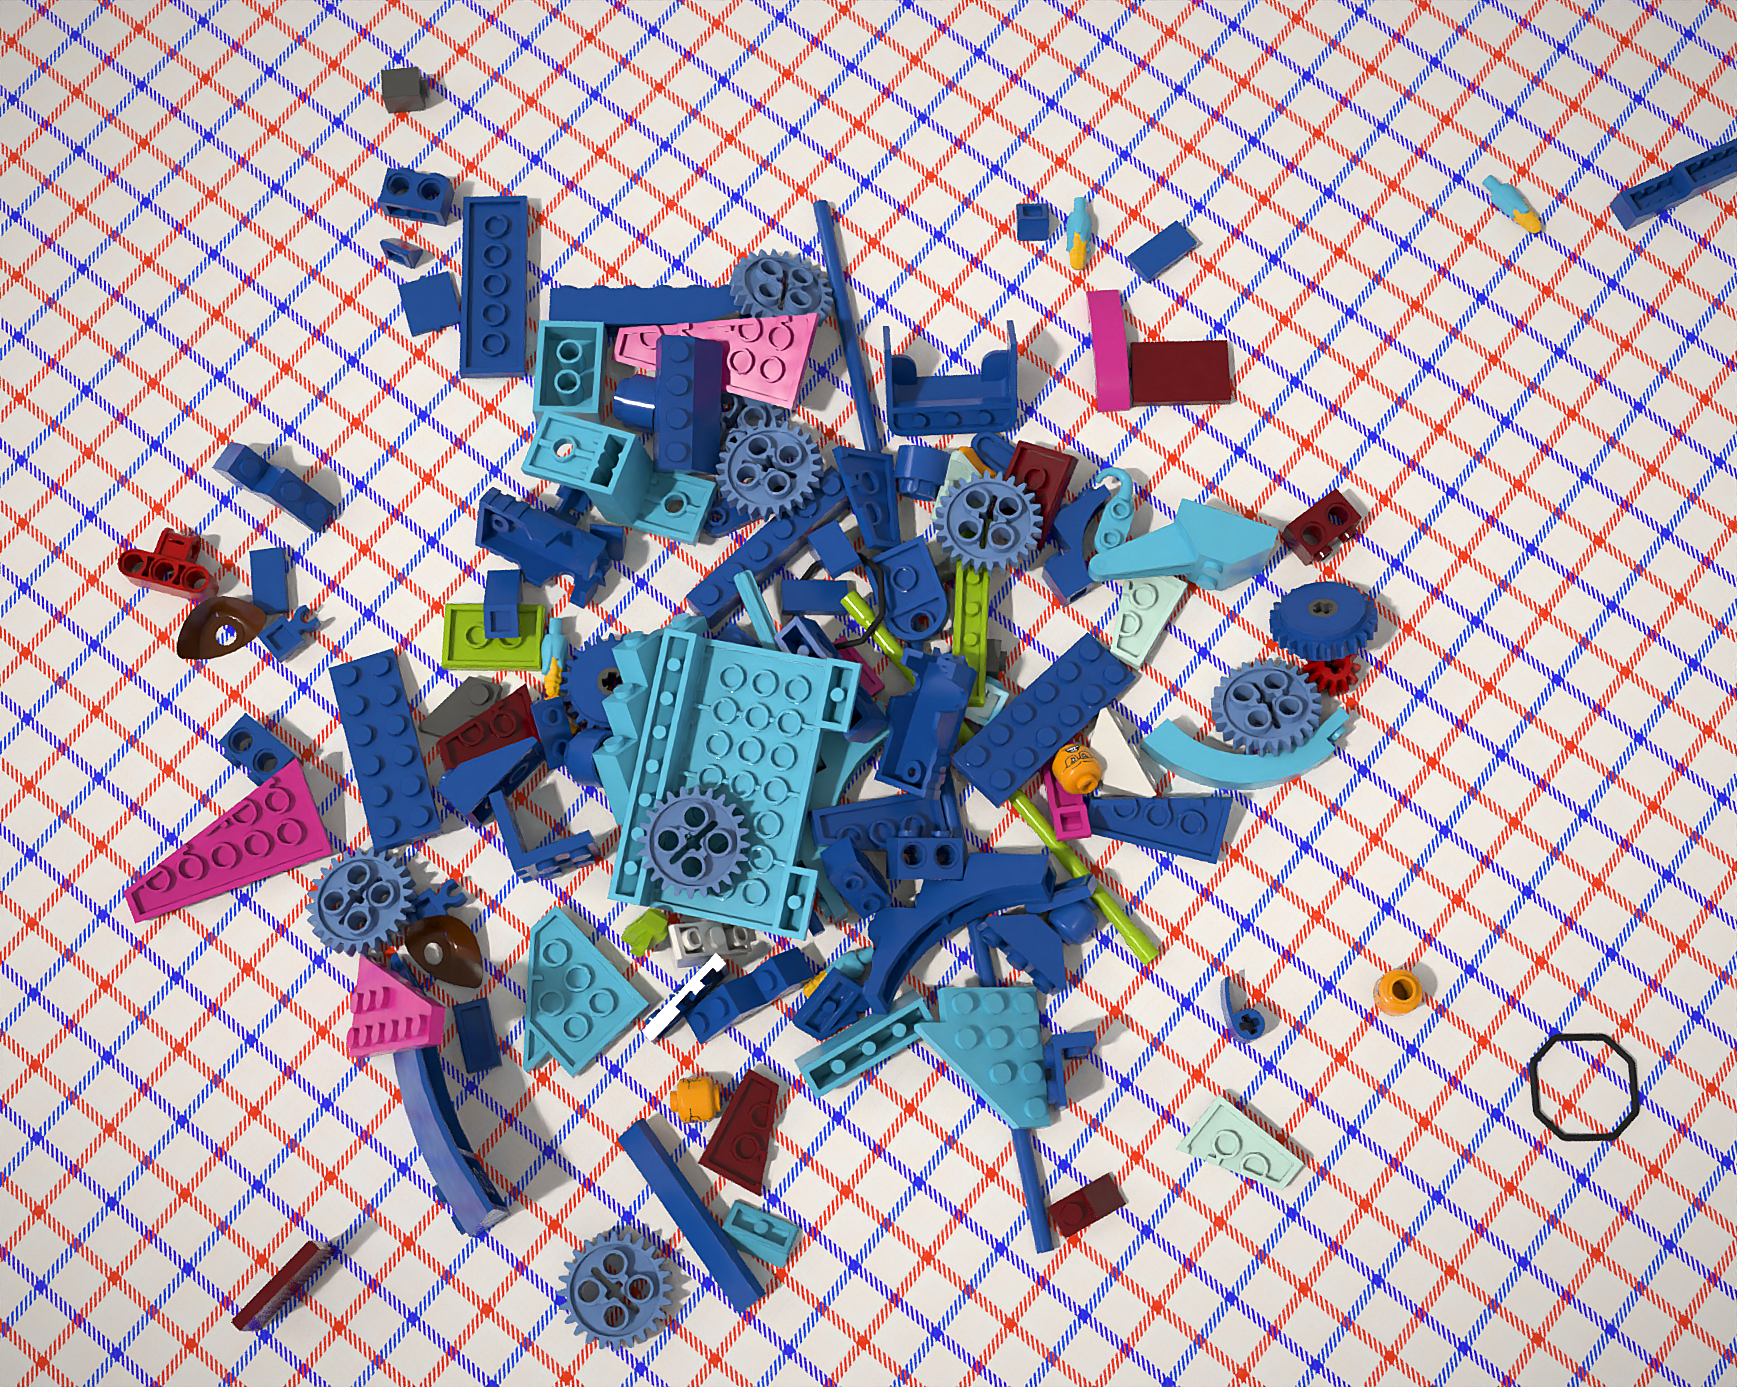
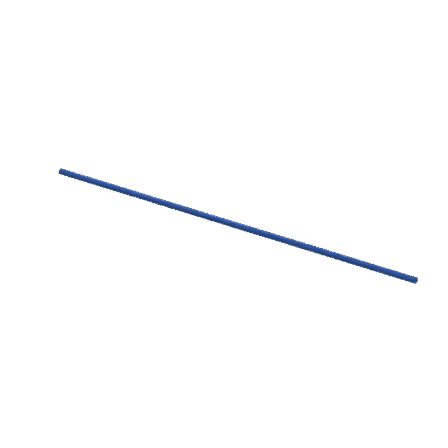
M818 200L813 203V209L829 284L833 290L832 298L864 447L867 451L882 453L829 204L827 200ZM917 618L914 623V629L916 632H921ZM906 642L908 648L925 652L923 642ZM949 764V768L946 767L944 772L946 774L944 784H941L939 789L941 790L940 801L947 831H951V838H963L964 867L967 866L969 852ZM981 916L966 923L980 987H997L989 945L981 939V933L975 928L983 920ZM1010 1127L1037 1254L1054 1251L1029 1130L1012 1129Z

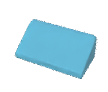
M736 1200L722 1226L723 1232L735 1249L780 1268L785 1266L800 1229L798 1226Z

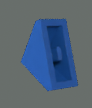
M837 520L807 535L810 555L832 579L862 564Z

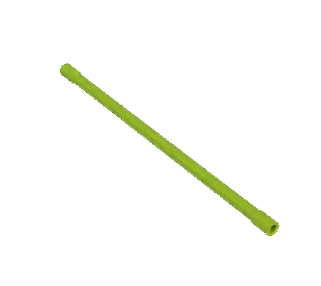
M856 590L851 591L840 602L865 630L868 629L876 618L874 611ZM880 623L871 634V637L914 687L916 680L913 676V671L900 663L904 649L884 625ZM964 721L957 738L962 746L975 736ZM1021 789L1008 799L1073 878L1091 873L1065 841L1057 842L1052 825ZM1097 880L1098 885L1090 897L1091 900L1122 935L1125 943L1145 966L1161 952L1145 933L1136 927Z

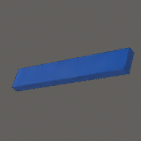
M642 1118L636 1121L617 1140L738 1314H741L766 1294L765 1290L645 1119Z

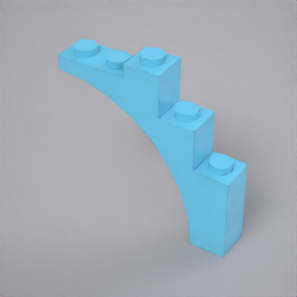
M689 613L678 614L664 628L657 629L650 634H643L642 631L631 632L623 637L624 641L612 648L624 684L617 686L613 690L614 693L602 701L614 736L605 740L603 746L592 753L617 825L623 826L664 629L695 633L701 636L709 629L705 616H690Z
M881 700L875 702L886 716V708ZM888 724L866 744L847 741L841 732L824 731L817 769L823 767L824 770L816 773L814 777L796 867L803 866L806 869L820 871L816 890L821 898L816 902L825 918L827 919L832 916L836 924L846 919L848 913L838 890L827 878L820 852L828 847L814 845L808 812L815 809L839 806L845 789L858 769L878 749L885 745L886 738L890 733Z

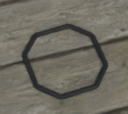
M860 552L856 553L861 562L877 573L879 614L861 638L833 644L837 650L864 644L885 618L886 614L884 572L880 566ZM817 561L811 564L800 580H808L818 567H821Z
M1556 1034L1551 1036L1531 1058L1529 1072L1533 1113L1559 1139L1563 1141H1613L1638 1116L1640 1109L1635 1062L1609 1036L1605 1034ZM1557 1041H1604L1628 1063L1632 1111L1612 1134H1564L1540 1112L1536 1064Z

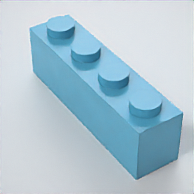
M912 989L892 1002L888 1015L874 1014L873 1012L794 1059L815 1098L818 1099L919 1039L920 1036L914 1031L915 1024L935 1021L915 989Z

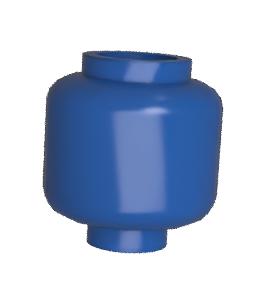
M1088 898L1054 908L1048 915L1050 927L1061 936L1062 942L1065 945L1070 946L1072 943L1081 945L1099 924V919L1094 913L1097 906Z

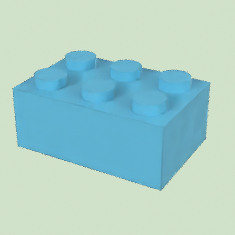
M539 320L532 410L538 426L545 410L603 425L608 335L604 322Z

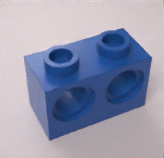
M400 167L399 169L387 168L378 202L385 216L446 227L455 192L450 179L442 174H422L406 167ZM402 189H408L404 194H397ZM433 194L439 195L433 200H428V197Z
M246 712L218 742L227 750L222 756L237 769L242 764L247 767L251 772L246 777L258 787L297 758L291 750ZM247 738H252L251 747L246 751H240L241 742ZM270 759H277L275 769L270 772H264L266 762Z
M898 831V837H887L886 879L963 880V838H951V831H931V838H919V831ZM907 846L912 848L914 854L909 864L905 862L903 857ZM940 846L944 848L946 853L945 860L941 864L936 859V852Z
M849 835L820 852L828 880L863 920L892 903L884 876Z

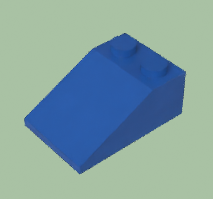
M532 736L463 762L455 769L450 768L442 775L439 780L440 785L436 790L450 806L478 830L494 813L488 794L502 790L508 798L545 760L543 749L538 740Z

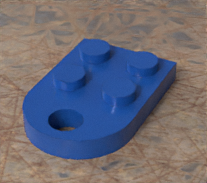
M920 535L870 558L884 572L886 604L884 622L894 635L910 643H922L936 637L946 626L950 615L949 598L926 539ZM862 562L879 606L877 573ZM920 616H928L930 619L929 627L923 632H916L914 629L916 619Z

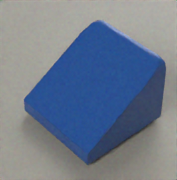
M1016 204L1018 241L1048 240V204Z
M388 238L380 241V246L386 259L410 269H415L423 254L422 248L398 238Z
M590 524V533L607 541L606 551L609 559L622 561L627 540L624 529L617 526Z

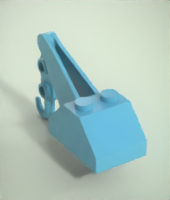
M1117 467L1102 470L1095 479L1096 483L1100 484L1108 476L1116 477L1121 482V488L1105 506L1095 535L1094 547L1098 554L1091 558L1088 567V575L1092 580L1103 582L1120 579L1186 575L1190 582L1196 583L1198 587L1204 590L1211 591L1215 589L1223 591L1262 572L1274 546L1278 528L1182 498L1174 523L1125 543L1134 517L1132 501L1133 480L1125 470Z

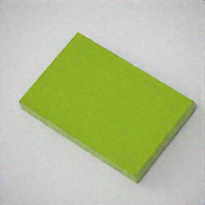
M445 603L441 668L443 670L542 672L541 646L545 635V605L519 604L521 637L485 639L483 604Z

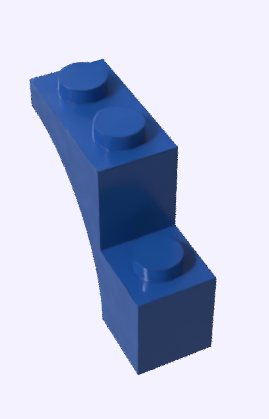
M230 442L212 467V469L236 487L244 489L271 503L315 533L319 532L336 507L290 470L271 465L244 444Z
M1105 484L1097 489L1090 487L1084 490L1077 497L1078 500L1069 506L1066 503L1060 505L1050 529L1051 535L1065 554L1057 552L1050 556L1044 562L1045 566L1043 567L1041 577L1063 608L1091 592L1094 581L1089 577L1084 562L1082 541L1090 522L1105 508L1111 499L1112 494Z
M795 947L770 957L751 973L723 983L684 1014L700 1045L757 1010L797 991L815 975L800 949Z

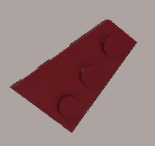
M526 683L504 699L490 706L489 709L438 740L436 744L445 772L450 768L455 769L463 762L532 736L541 745L534 717L531 713L530 705L533 704Z
M748 1068L697 1162L759 1197L761 1195L762 1179L767 1160V1150L779 1085Z

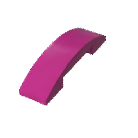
M1118 289L1086 291L1088 323H1090L1095 368L1094 384L1097 413L1130 411L1127 347Z
M1073 739L1067 745L1074 744ZM1054 756L1042 767V774L1056 840L1061 842L1091 838L1092 834L1087 808L1083 802L1082 794H1069L1063 789L1052 770Z

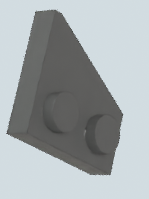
M469 676L419 724L418 730L431 736L443 738L498 702L503 690L502 686Z

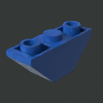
M1036 914L988 916L975 927L981 933L980 937L987 945L1000 949L1007 956V962L1016 970L1026 972L1033 979V985L1042 993L1054 996L1062 992L1067 986L1062 938Z

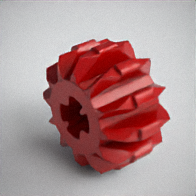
M1356 653L1350 654L1343 659L1331 661L1306 659L1308 664L1303 666L1302 672L1310 674L1308 683L1316 682L1318 685L1317 693L1321 694L1324 689H1327L1328 695L1331 698L1336 695L1337 690L1342 694H1346L1350 690L1349 685H1356L1359 679L1355 674L1361 670V665L1353 663L1357 657ZM1331 664L1332 669L1337 670V672L1333 674L1331 668L1326 667V665Z

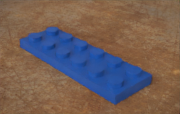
M527 195L463 197L459 374L462 379L526 377L529 205Z
M1087 632L951 757L950 764L999 809L1044 767L1062 747L1066 746L1099 715L1101 709L1109 706L1134 682L1136 676Z
M393 648L328 668L374 850L377 853H381L443 833L397 656Z

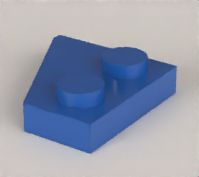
M833 967L791 1019L793 1024L819 1041L835 1034L839 1028L847 1027L858 1021L857 1015L870 1008V1005L863 996L864 984Z

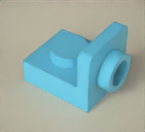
M986 675L984 707H967L964 717L986 726L1001 712L1009 693L1002 690L1004 683Z

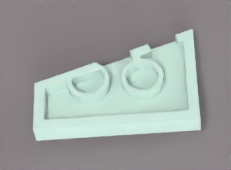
M1174 576L1125 579L1110 653L1116 659L1140 670L1186 592L1188 584Z
M1220 1094L1176 1147L1178 1151L1281 1191L1304 1164V1162Z

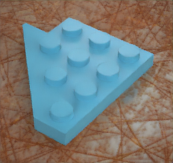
M556 905L530 929L523 1069L530 1073L545 1057L551 1054L574 1078L635 1021L650 1004Z
M943 987L938 989L940 1022H920L914 1025V1031L1012 1129H1044L1050 1127L1036 987Z

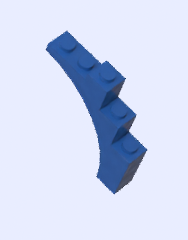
M970 852L967 866L963 867V880H923L921 891L915 897V908L884 907L877 911L873 920L868 925V937L876 949L872 954V969L869 979H866L863 985V996L874 1014L888 1015L896 992L909 971L931 947L950 932L973 919L997 910L1028 904H1049L1057 878V873L1049 855Z

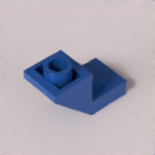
M521 569L487 571L483 603L485 639L521 637L519 603L523 602Z

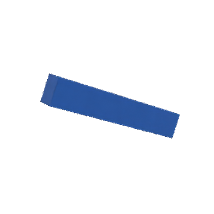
M1737 138L1677 163L1671 171L1620 192L1609 207L1624 230L1627 231L1737 177Z

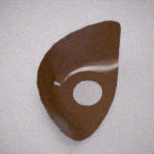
M220 596L205 600L198 604L184 621L178 636L177 655L181 659L203 660L235 652L251 642L262 631L267 620L266 614L254 604L235 597ZM225 625L232 626L237 634L234 642L229 645H221L216 640V632Z
M435 915L420 919L407 929L404 940L406 949L424 971L446 983L474 989L480 987L483 979L481 951L475 935L463 921L449 915ZM430 943L438 944L443 952L441 961L436 965L430 964L424 955V950Z

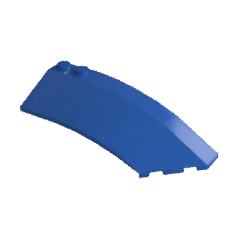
M397 952L391 956V970L411 982V987L422 990L423 996H427L404 957ZM438 1046L393 1053L396 1076L409 1123L417 1145L437 1183L433 1190L443 1205L446 1203L450 1204L455 1213L451 1219L460 1234L464 1235L467 1233L469 1237L476 1238L511 1213L474 1154L462 1129L447 1089Z

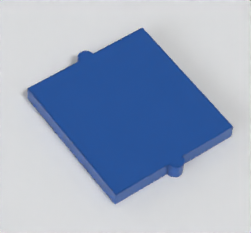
M448 271L429 277L422 275L418 280L397 285L412 337L432 331L439 333L443 328L460 324L461 313Z

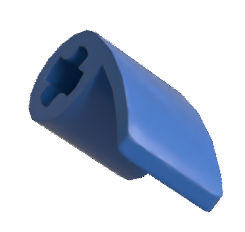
M1228 976L1220 983L1221 1007L1225 1023L1235 1041L1242 1044L1252 1043L1265 1030L1264 1018L1254 1009H1244L1233 1014L1229 992L1230 976ZM1242 1018L1246 1023L1252 1021L1254 1024V1028L1250 1030L1252 1035L1248 1030L1241 1031L1239 1026L1243 1023Z

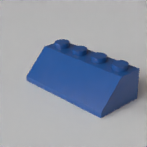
M661 335L656 340L653 472L719 475L716 465L719 464L722 343L694 336Z

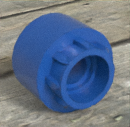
M635 374L632 378H624L618 384L613 399V414L617 420L622 421L625 428L654 435L655 377Z
M900 445L893 476L895 482L898 483V493L901 496L914 500L935 502L940 487L944 486L951 454L925 446Z
M586 728L578 732L568 742L564 752V763L576 783L583 786L604 788L592 753L602 747L605 740L614 736L612 730Z

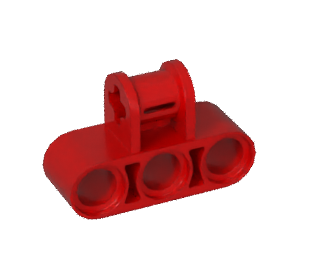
M166 527L161 532L154 553L131 548L125 550L118 558V569L136 586L196 602H203L216 597L218 594L219 585L217 580L205 567L196 564L201 549V537L199 535L192 534L187 536L175 533L174 529ZM143 562L142 568L138 572L132 573L133 567L137 563ZM174 570L172 578L163 581L164 575L168 571ZM206 579L201 588L194 589V585L198 580Z

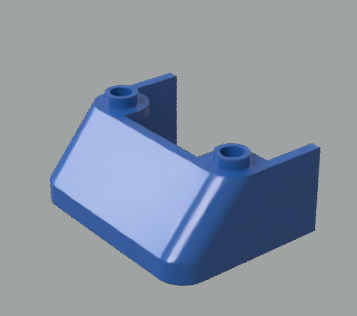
M1007 320V350H994L987 353L981 361V374L917 377L916 364L911 357L902 354L891 355L889 326H883L887 426L893 434L905 437L971 434L983 431L1005 432L1015 425L1017 421V339L1013 320Z

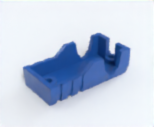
M491 487L479 500L475 545L489 550L490 553L496 556L499 555L511 563L517 564L519 569L522 570L525 581L541 588L555 576L570 575L574 579L573 584L575 587L569 602L582 609L587 606L597 593L599 585L606 586L604 576L612 567V562L606 551L607 541L539 508L533 509L530 507V504L524 501L519 502L512 495H504L501 493V490L495 487Z
M905 647L900 663L913 671L916 682L914 688L911 691H907V695L890 696L885 712L886 718L889 720L888 729L890 733L886 738L885 749L881 754L880 766L876 771L874 780L926 799L939 800L941 790H939L940 785L944 784L946 777L944 772L946 767L949 768L951 761L949 756L951 751H954L978 672L968 666L966 657L963 655L958 656L951 653L942 655L938 647H934L932 655Z

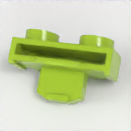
M649 908L625 928L621 940L632 946L629 950L630 953L640 958L644 955L645 950H651L666 938L669 932L666 915L658 909Z

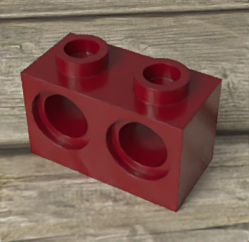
M1335 488L1285 527L1281 538L1305 566L1314 560L1320 563L1333 552L1331 548L1339 541L1345 544L1358 533L1356 527L1362 517L1338 489ZM1328 516H1338L1343 524L1335 525L1331 523ZM1303 535H1313L1317 539L1318 544L1312 545L1307 543Z

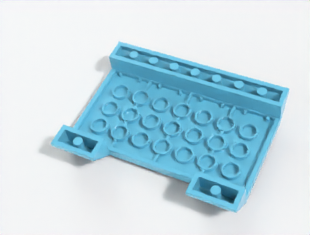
M665 628L607 899L657 908L806 941L820 871L796 867L824 731L849 733L863 664L833 658L824 660L708 639L695 633ZM697 785L700 789V795L705 796L708 789L712 788V799L717 800L724 794L726 795L723 804L725 807L734 803L737 805L732 815L733 817L744 815L745 818L738 824V827L749 829V833L741 836V841L750 843V847L740 849V853L746 856L748 860L736 862L735 865L739 867L742 873L737 874L731 871L728 874L732 880L731 885L721 880L719 882L720 893H717L710 886L707 887L708 893L706 898H703L699 889H695L693 898L689 899L687 889H682L681 893L676 897L674 896V885L671 884L664 891L661 889L664 881L662 877L655 881L650 880L655 869L642 868L649 861L648 856L638 855L639 851L646 848V844L637 841V837L647 836V831L642 829L639 824H650L652 819L645 812L649 810L657 813L659 809L655 803L656 799L666 804L669 802L667 798L668 791L675 798L680 797V787L683 786L687 794L692 795L693 789ZM691 808L686 813V823L693 828L701 826L705 820V813L700 808ZM713 820L696 836L689 833L685 837L688 841L687 845L670 859V863L675 864L692 848L699 851L702 848L699 843L700 840L718 825V822ZM666 831L660 836L659 843L665 851H672L678 846L679 838L675 832ZM720 833L712 835L708 842L710 850L716 854L726 851L729 844L727 837ZM697 857L687 858L683 862V872L689 877L698 876L702 871L701 861Z

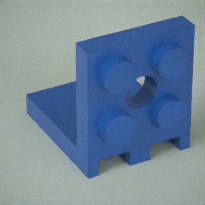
M502 790L488 794L513 870L517 872L520 879L522 878L524 884L542 877L543 880L557 878L563 874L562 870L575 866L576 869L587 867L595 863L594 858L601 856L598 844L589 830L528 852L510 801Z

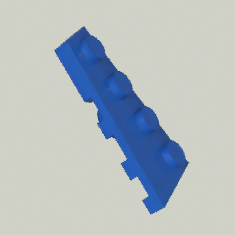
M1091 796L1087 814L1091 834L1216 864L1233 797L1145 798Z

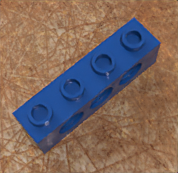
M796 615L773 637L781 650L786 653L827 660V658L844 660L818 623L812 619ZM859 681L849 733L842 734L847 741L866 744L889 723V720Z

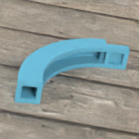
M1340 707L1313 732L1312 739H1303V747H1299L1296 744L1291 745V753L1289 754L1284 749L1278 750V757H1274L1272 752L1265 753L1262 758L1259 754L1242 755L1213 749L1182 732L1169 718L1143 740L1140 749L1168 771L1200 785L1226 790L1270 788L1303 776L1329 758L1336 748L1328 739L1334 743L1348 730L1344 724L1350 718V715Z

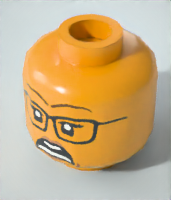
M1069 744L1062 747L1056 753L1052 765L1053 773L1063 789L1069 794L1075 795L1092 792L1097 787L1103 773L1101 764L1091 749L1079 744Z
M1393 969L1386 972L1376 981L1373 989V999L1377 1007L1383 1013L1392 1017L1403 1016L1415 1010L1423 996L1422 985L1419 979L1412 972L1404 969Z
M709 1076L680 1079L677 1083V1091H670L671 1112H678L681 1122L685 1124L712 1121L716 1116V1112H721L720 1085L714 1084Z

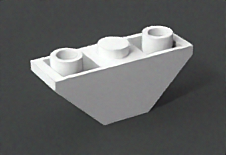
M1106 707L1101 709L1089 745V749H1091L1103 770L1102 777L1098 782L1099 789L1102 792L1119 797H1156V782L1148 771L1144 773L1138 763L1141 760L1140 755L1133 743L1127 744L1121 734L1124 731L1121 721L1115 713L1110 715Z
M718 921L668 926L669 938L677 968L703 966L716 953L722 960L752 952L746 927Z

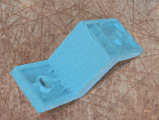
M549 410L544 411L521 467L525 475L585 491L608 522L695 547L719 488L715 482L686 474L653 472V461L636 434ZM562 445H573L569 455L565 457L557 456V451ZM672 501H684L683 508L679 512H668V506Z

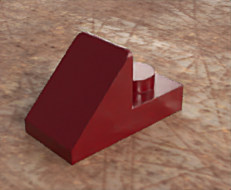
M1107 1173L1052 1204L1047 1209L1063 1238L1066 1239L1123 1207L1126 1203L1111 1176Z

